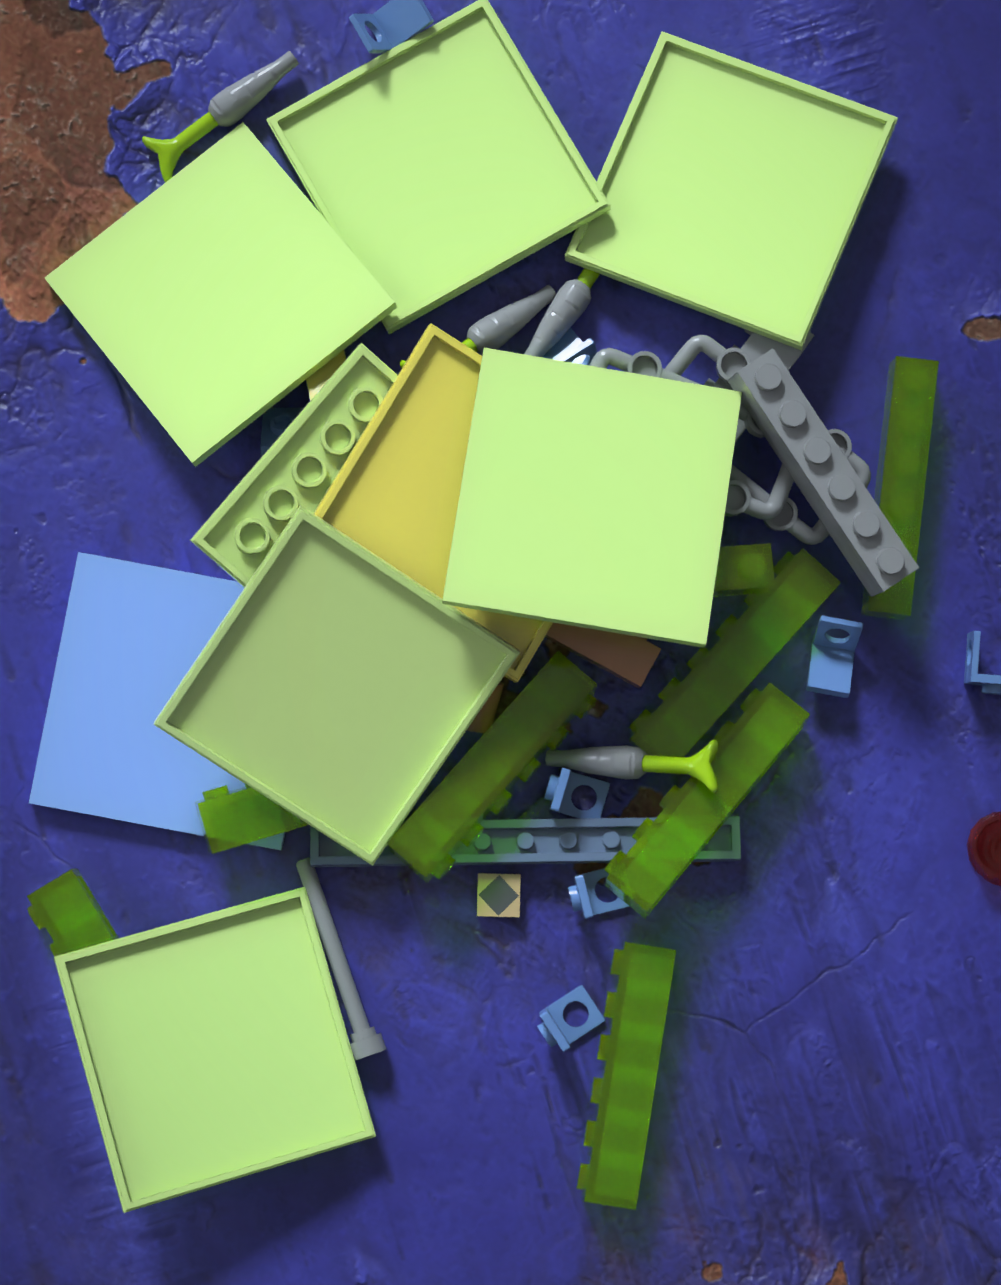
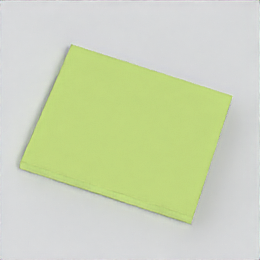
M478 0L266 119L319 213L396 303L397 308L381 320L388 334L402 328L611 210L608 200L488 0Z
M662 31L597 180V184L608 200L611 210L575 230L564 256L565 261L802 351L897 125L898 117Z
M244 122L45 277V280L195 467L397 308L394 300Z
M484 347L442 604L704 648L707 643L742 392Z
M300 505L159 713L153 725L373 866L520 654V651L454 606L442 604V598Z
M305 887L54 956V962L123 1213L376 1137Z

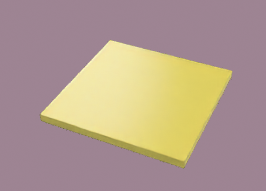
M430 323L314 514L443 599L482 356ZM454 606L520 651V654L504 675L514 683L520 680L553 622Z

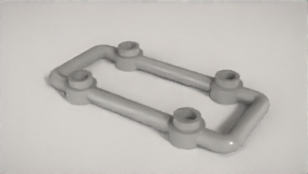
M696 335L691 337L665 367V370L681 376L697 355L703 352L716 362L715 369L719 378L729 383L727 380L737 371L751 363L749 355L740 348L726 349L707 335ZM839 429L828 430L867 488L871 479L869 466L863 459L851 451L852 443L849 436ZM732 464L730 480L744 483L748 487L752 498L767 503L770 494ZM787 498L783 510L777 517L763 520L768 528L774 531L787 530L805 544L815 545L821 543L829 535L820 519L813 528L799 519L797 506L790 498Z
M606 348L597 352L589 365L607 368L608 365H611L625 372L699 384L663 369L660 359L649 351H640L632 356L618 349ZM741 402L738 419L744 421L745 428L750 434L763 438L764 434ZM782 464L767 503L752 498L748 487L744 483L730 480L725 516H737L744 512L763 520L777 517L784 508L794 482L788 470Z

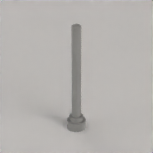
M310 858L300 860L296 863V867L303 887L306 888L314 919L354 1032L350 1035L352 1040L350 1046L354 1060L384 1051L386 1046L382 1034H377L375 1027L369 1026L315 867H311Z

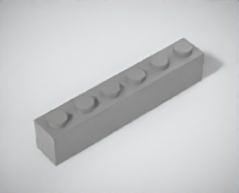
M773 348L737 371L727 380L734 391L742 392L741 402L871 597L886 591L919 568Z

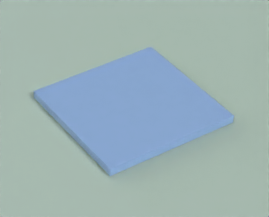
M78 552L29 799L30 804L282 850L289 817L287 810L153 725L155 719L233 606L244 587L237 581Z

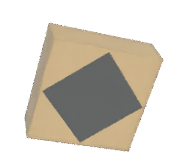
M478 873L477 916L520 917L521 874Z

